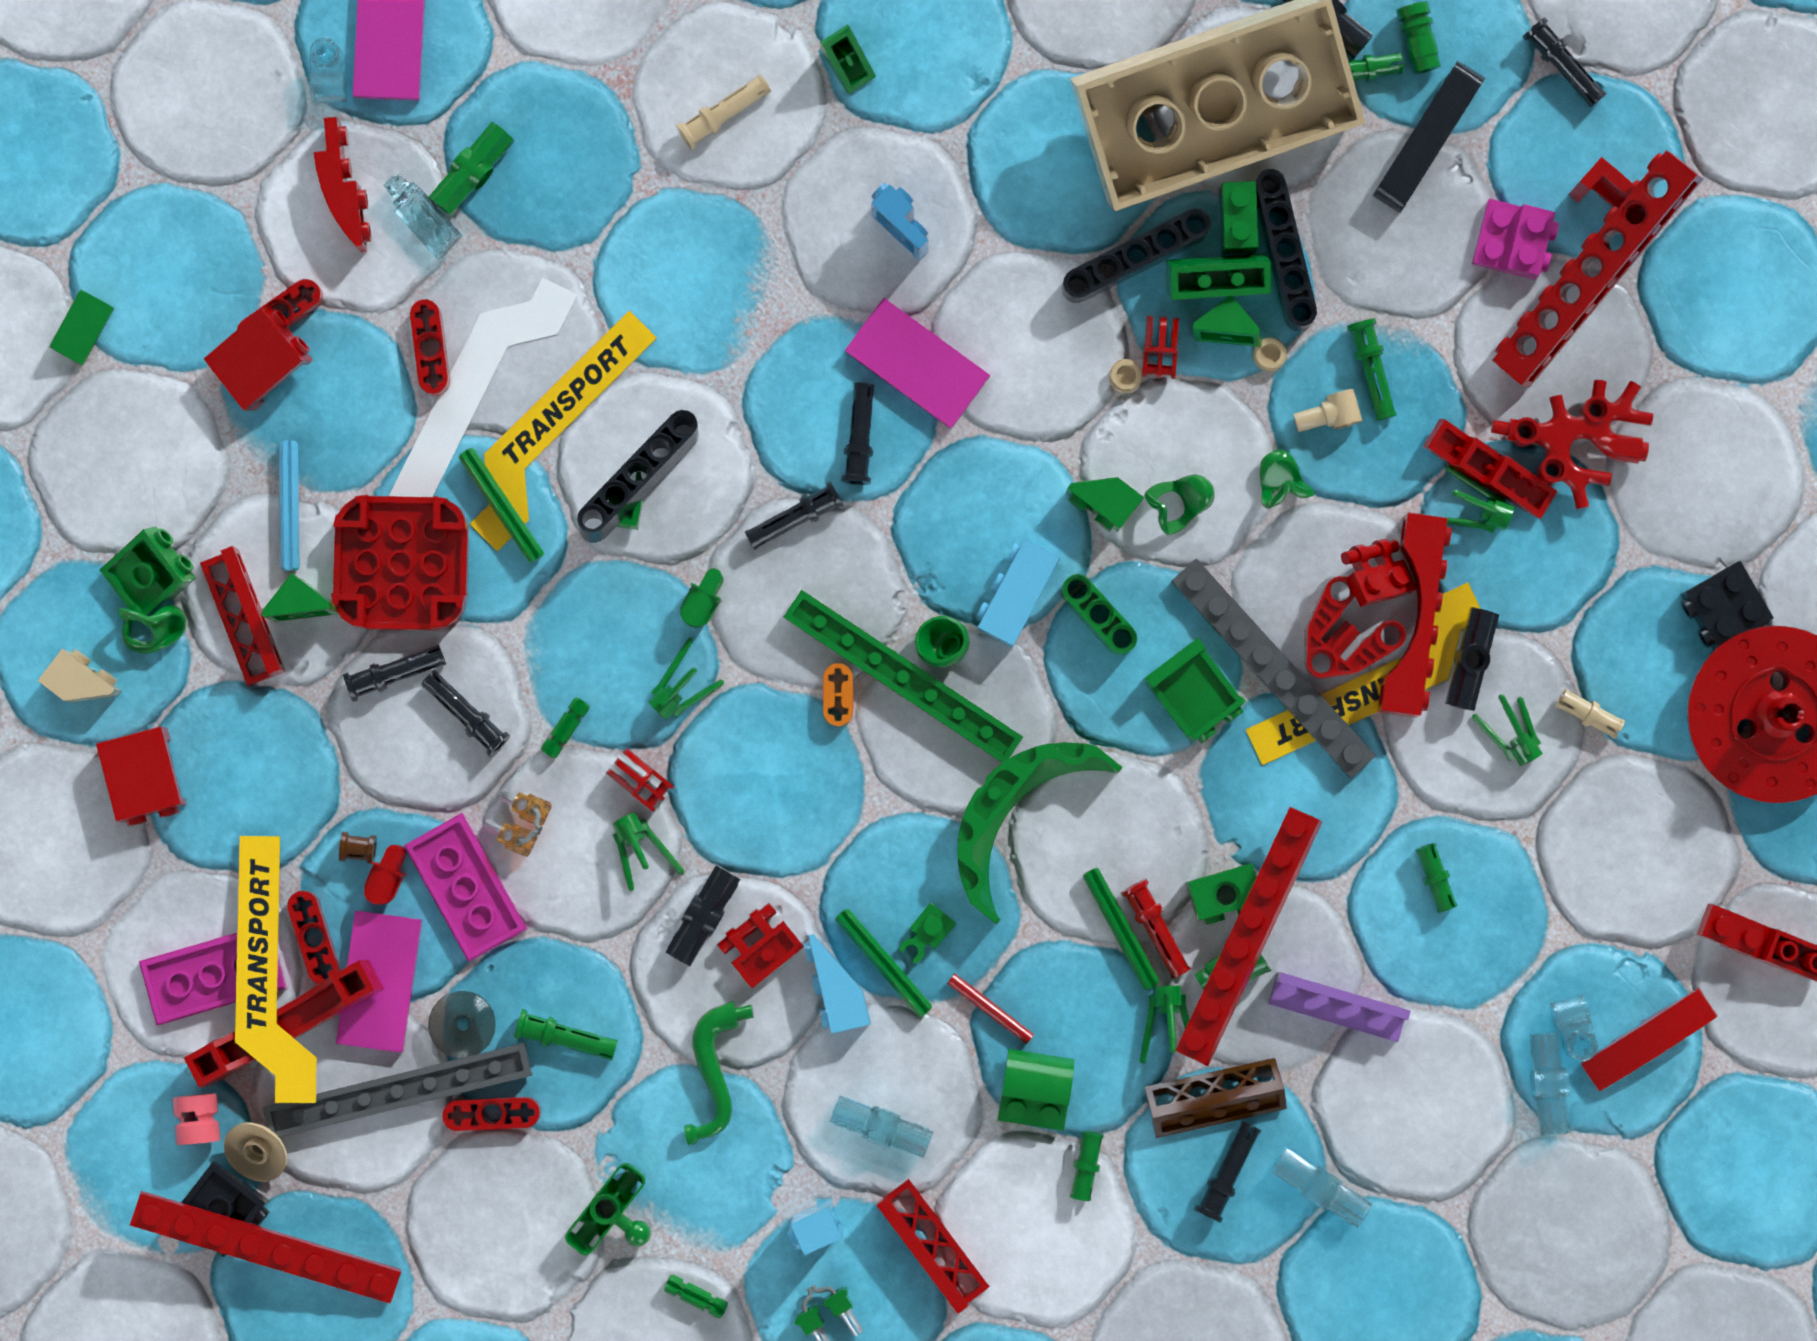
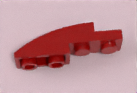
M337 117L323 118L326 151L313 152L320 187L334 219L344 234L360 252H367L366 242H371L372 240L370 223L364 222L363 210L368 209V196L366 189L361 190V186L356 180L347 181L348 178H352L351 161L349 158L345 159L344 146H349L347 126H342Z
M1708 903L1696 935L1716 942L1720 946L1817 982V945Z

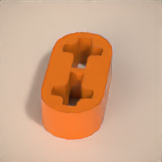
M835 663L827 667L823 676L824 718L829 724L836 727L845 726L853 716V675L850 668L841 663ZM836 669H841L842 675L848 676V681H844L841 684V693H835V684L829 681V676L834 675ZM835 697H841L842 708L848 709V714L842 715L841 721H835L834 715H829V709L835 707Z

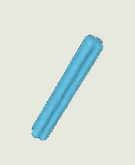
M284 440L279 443L280 568L286 572L298 571L300 568L298 443L293 440Z

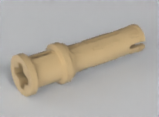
M759 74L710 108L702 107L699 109L698 115L684 124L678 123L675 126L684 142L692 150L696 147L697 142L711 133H718L719 129H721L720 125L769 94L771 89L768 87L769 85L765 79Z

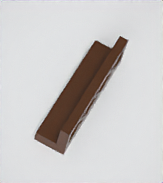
M1275 1058L1145 1087L1156 1138L1287 1109L1285 1088ZM1271 1071L1274 1080L1260 1083L1253 1078L1257 1073ZM1234 1079L1240 1082L1235 1089L1227 1090L1220 1087L1226 1080ZM1200 1086L1207 1089L1203 1096L1193 1097L1188 1094L1191 1088ZM1163 1094L1175 1097L1171 1103L1159 1106L1156 1105L1154 1096Z

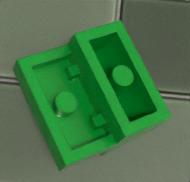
M1008 1049L997 1121L1064 1131L1071 1096L1075 1059Z

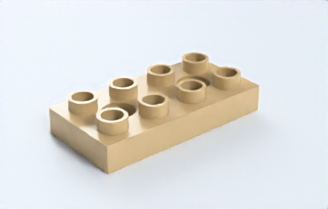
M1293 0L1070 78L1107 203L1114 211L1366 124L1332 0ZM1281 60H1288L1298 67V80L1288 95L1277 99L1272 98L1263 91V77L1271 65ZM1155 104H1162L1173 111L1174 122L1170 127L1169 133L1163 139L1156 142H1147L1140 136H1137L1136 125L1138 118L1146 108Z

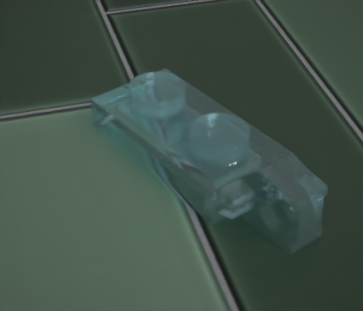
M401 174L390 177L383 185L395 198L393 201L396 207L394 212L435 258H443L463 236L428 195L414 182L409 183Z

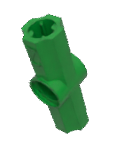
M491 122L470 148H464L456 156L449 168L450 172L432 191L429 199L452 217L473 190H479L487 182L494 171V165L515 142L514 139L499 125Z

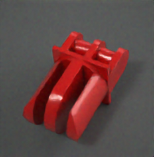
M1146 315L1142 377H1146L1147 374H1156V378H1161V375H1169L1171 379H1175L1179 318L1173 317L1170 348L1165 347L1167 317H1159L1157 347H1152L1154 318L1153 316ZM1148 356H1156L1157 365L1148 364ZM1163 357L1172 358L1171 366L1162 365Z
M626 747L622 753L647 774L641 777L619 758L616 759L614 764L638 783L637 786L634 788L610 768L606 774L654 813L656 810L654 806L659 800L664 801L665 797L663 795L669 788L673 790L675 786ZM654 776L662 781L656 789L648 784ZM645 787L652 792L647 800L639 796Z
M390 845L387 847L380 863L371 862L373 866L364 885V896L369 902L384 905L389 904L395 898L403 878L407 876V874L400 872L407 854L403 846Z

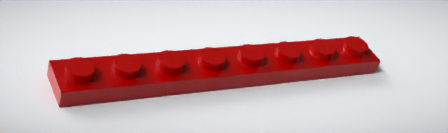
M1289 807L1179 1041L1176 1052L1209 1066L1323 823L1320 819Z
M144 1191L140 1192L129 1225L391 1304L401 1275V1269Z

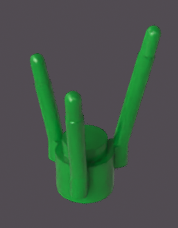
M1446 466L1447 472L1489 499L1484 502L1466 493L1454 490L1452 494L1455 497L1481 508L1480 518L1485 521L1445 517L1448 518L1447 524L1484 529L1491 533L1494 532L1495 528L1504 531L1510 523L1514 506L1505 503V498L1495 495L1452 466Z
M692 638L686 640L660 683L651 691L654 696L648 703L666 720L672 714L678 717L685 709L724 685V681L720 679L680 704L679 702L683 698L678 692L696 674L697 669L693 667L673 688L670 685L666 687L693 643Z
M1500 694L1498 698L1517 734L1515 738L1509 741L1512 746L1511 748L1477 714H1473L1472 719L1505 753L1509 762L1516 759L1519 766H1523L1543 754L1538 746L1541 742L1535 733L1524 699L1518 697L1517 702L1527 732H1523L1505 695Z
M635 812L618 819L612 824L616 831L612 836L618 847L629 891L634 890V883L625 844L627 847L632 846L642 868L647 870L649 866L638 843L645 838L643 832L679 875L684 874V869L650 829L645 818L639 820Z
M1181 986L1154 987L1155 995L1149 996V1010L1142 1041L1140 1063L1144 1064L1146 1062L1157 1007L1159 1008V1014H1167L1170 1052H1176L1174 1013H1179L1180 1009L1185 1029L1190 1020L1186 1007V994H1181Z

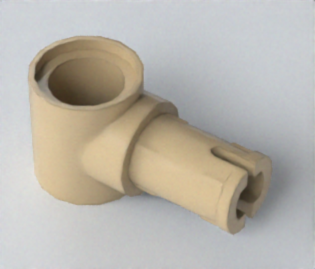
M1354 389L1326 396V401L1321 402V406L1293 414L1298 433L1323 425L1333 426L1334 429H1341L1363 421Z

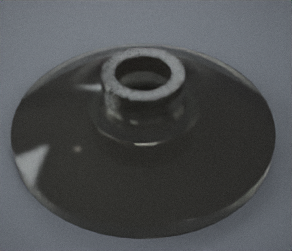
M455 991L443 996L434 1005L429 1016L428 1028L433 1043L440 1051L451 1057L465 1058L479 1054L490 1044L495 1033L496 1020L490 1004L483 997L470 991ZM462 1017L467 1018L470 1023L469 1028L465 1031L458 1027V1021Z

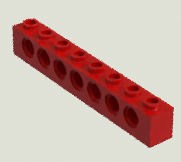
M1666 150L1663 155L1658 153L1647 166L1648 173L1641 181L1636 180L1630 185L1625 193L1627 198L1619 208L1615 206L1606 214L1603 219L1604 226L1597 234L1594 232L1586 238L1581 246L1583 251L1575 260L1570 259L1563 266L1559 273L1561 277L1554 286L1549 285L1538 297L1540 303L1532 312L1527 311L1517 322L1516 326L1518 329L1512 337L1504 338L1495 349L1497 355L1492 361L1521 386L1531 387L1704 180L1703 177L1673 153ZM1665 180L1668 185L1667 192L1662 197L1656 198L1653 192L1654 186L1659 181ZM1638 207H1644L1646 212L1644 220L1639 224H1634L1631 218L1633 211ZM1621 233L1624 239L1623 245L1618 250L1612 251L1610 239L1613 235ZM1599 259L1602 265L1601 271L1598 275L1591 277L1588 273V266L1593 260ZM1576 285L1580 291L1579 298L1575 302L1569 303L1566 293L1570 287ZM1555 311L1558 316V322L1552 329H1547L1545 318L1550 312ZM1533 337L1536 341V349L1532 354L1526 355L1523 345L1528 338Z

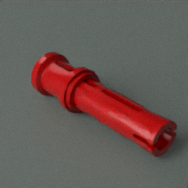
M1146 878L1120 893L1122 897H1127L1136 914L1134 917L1135 921L1139 924L1143 923L1156 950L1171 975L1170 977L1174 979L1191 968L1188 966L1175 939L1161 916L1163 907L1154 900L1147 887L1149 882Z

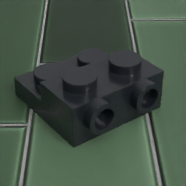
M1737 561L1680 594L1683 598L1681 606L1690 619L1694 618L1700 627L1698 635L1707 648L1711 646L1713 651L1733 636L1755 629L1774 618L1741 561Z
M216 1161L211 1163L181 1202L260 1226L270 1213L265 1208L270 1200L247 1182L240 1181ZM219 1253L223 1257L227 1256L226 1254Z

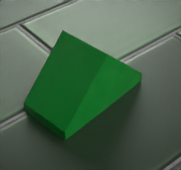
M848 24L820 42L822 56L848 94L876 77Z
M1233 296L1227 297L1193 323L1195 340L1199 342L1261 347L1262 345L1260 328Z

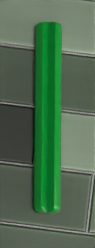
M473 448L463 451L459 455V460L530 563L539 560L544 555L543 550Z
M1093 868L1084 873L1083 878L1141 986L1145 990L1156 986L1159 983V978L1101 871L1098 868Z
M844 909L838 914L835 920L914 1013L918 1017H923L932 1008L931 1003L850 909Z

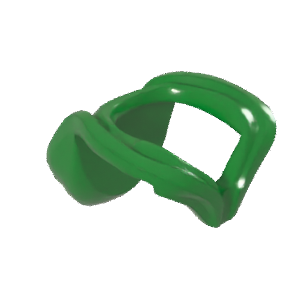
M1277 449L1263 457L1259 469L1262 488L1261 504L1263 507L1272 508L1281 504L1289 492H1292L1299 498L1314 496L1313 488L1303 482L1298 465L1288 452Z
M1192 474L1175 481L1158 483L1150 487L1144 496L1148 504L1158 511V522L1161 530L1165 534L1171 535L1183 530L1194 517L1209 509L1214 502L1215 491L1212 483L1202 475ZM1173 491L1181 497L1184 503V513L1180 518L1167 522V509L1157 498L1164 493Z
M174 605L164 606L152 616H146L140 612L121 607L117 610V616L125 620L122 628L124 644L127 648L138 653L149 654L170 646L183 635L186 628L184 612L181 608ZM133 620L139 621L151 629L153 633L152 641L144 642L130 638Z

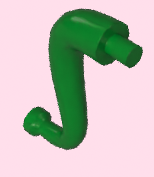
M732 1001L709 1010L696 1023L692 1035V1047L701 1075L715 1103L716 1115L710 1123L702 1126L684 1125L688 1146L696 1144L699 1139L719 1134L729 1124L732 1114V1102L717 1058L715 1039L722 1032L738 1029L740 1027L739 1021L754 1018L752 1005L736 1008L735 1002Z

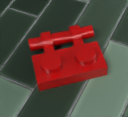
M1380 539L1374 541L1370 546L1362 544L1353 546L1349 551L1341 554L1342 563L1344 565L1352 564L1355 572L1347 577V580L1360 607L1406 596L1417 590L1404 559L1394 562L1391 557L1392 553H1396L1400 549L1397 540L1388 541L1387 539ZM1374 558L1377 566L1371 568L1369 559Z
M770 903L760 910L756 908L749 914L750 918L736 929L732 927L725 933L727 936L717 944L724 954H727L734 947L738 949L741 955L732 961L731 964L751 989L804 948V945L784 921L775 928L770 926L767 921L777 913ZM759 928L765 936L749 948L744 939Z

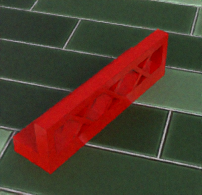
M230 546L220 550V555L200 562L245 682L247 686H251L282 674L286 670L267 621L262 617V608L238 548ZM225 562L230 575L226 585L214 579L210 567ZM217 585L224 588L222 595L220 594ZM229 591L237 593L242 606L238 616L228 612L224 605ZM229 616L236 619L234 626L232 625ZM241 621L249 624L254 637L250 646L239 642L236 636ZM241 647L248 649L245 657ZM253 652L261 655L266 671L252 677L248 663Z
M909 1178L877 1202L876 1206L957 1314L969 1306L968 1303L990 1287ZM908 1189L916 1199L914 1213L899 1211L892 1200ZM919 1205L927 1215L918 1214ZM905 1217L913 1218L912 1227L905 1219ZM917 1218L931 1220L936 1226L934 1240L921 1239L915 1232ZM939 1231L947 1242L938 1241ZM925 1244L934 1245L933 1253L929 1251ZM937 1245L952 1247L956 1253L955 1267L942 1266L936 1260ZM959 1259H961L967 1269L958 1268ZM945 1271L954 1272L953 1281L950 1279V1277L947 1275ZM958 1272L972 1274L979 1283V1286L965 1297L956 1287Z

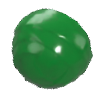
M937 616L927 620L919 627L915 637V646L919 657L929 665L947 667L955 665L964 658L969 649L970 641L968 631L961 622L948 616Z

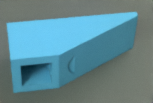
M815 934L808 935L810 942L804 943L808 963L815 962L817 975L811 977L815 994H822L825 1007L819 1009L823 1028L830 1027L831 1034L871 1025L864 991Z

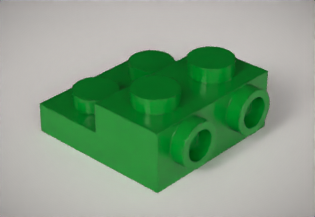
M157 526L143 529L99 569L130 610L140 612L146 616H151L167 600L175 598L196 579L191 572L194 569L192 562L186 556L177 554L171 546L174 542L172 536L166 530L158 529Z

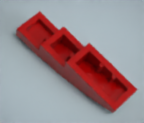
M1446 419L1438 420L1423 445L1425 449L1458 471L1538 519L1542 518L1558 492L1510 457L1499 454L1478 438L1470 437Z
M1697 988L1643 1020L1640 1025L1616 1038L1610 1045L1584 1059L1581 1065L1600 1092L1689 1037L1717 1018L1718 1015L1700 988Z

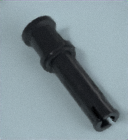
M1546 17L1542 18L1522 37L1533 43L1542 54L1541 59L1547 63L1550 61L1591 108L1607 93L1602 90L1565 48L1567 46L1566 40L1559 38L1547 25L1548 20Z
M858 382L853 385L849 444L844 448V454L847 456L845 475L841 478V482L853 485L871 484V478L868 477L869 458L873 456L872 447L869 446L875 385L869 384L868 386V383Z
M831 481L826 482V487L809 496L806 494L802 495L799 499L800 502L744 531L754 550L809 520L811 522L819 521V516L836 507L839 509L843 508L844 505Z
M438 644L388 664L386 663L381 666L375 663L370 664L369 669L352 675L345 673L343 678L351 700L355 702L362 695L376 690L380 693L385 691L389 684L433 668L444 666L446 661Z
M436 670L429 674L421 683L423 688L431 693L466 727V735L474 737L487 749L486 754L489 757L497 753L511 735L509 733H503L489 720L490 715L488 713L479 712Z
M1241 1122V1126L1216 1177H1211L1208 1180V1190L1201 1204L1196 1205L1194 1210L1219 1223L1222 1222L1221 1214L1229 1198L1235 1195L1236 1189L1233 1186L1259 1133H1261L1259 1128L1251 1127V1124L1247 1122Z

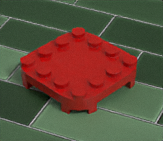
M366 494L355 496L354 499L344 504L339 513L335 514L333 523L335 536L333 593H331L332 604L336 606V611L340 617L354 627L369 630L435 631L446 629L458 623L465 611L468 598L469 527L463 511L447 498L438 496L403 497L368 496Z

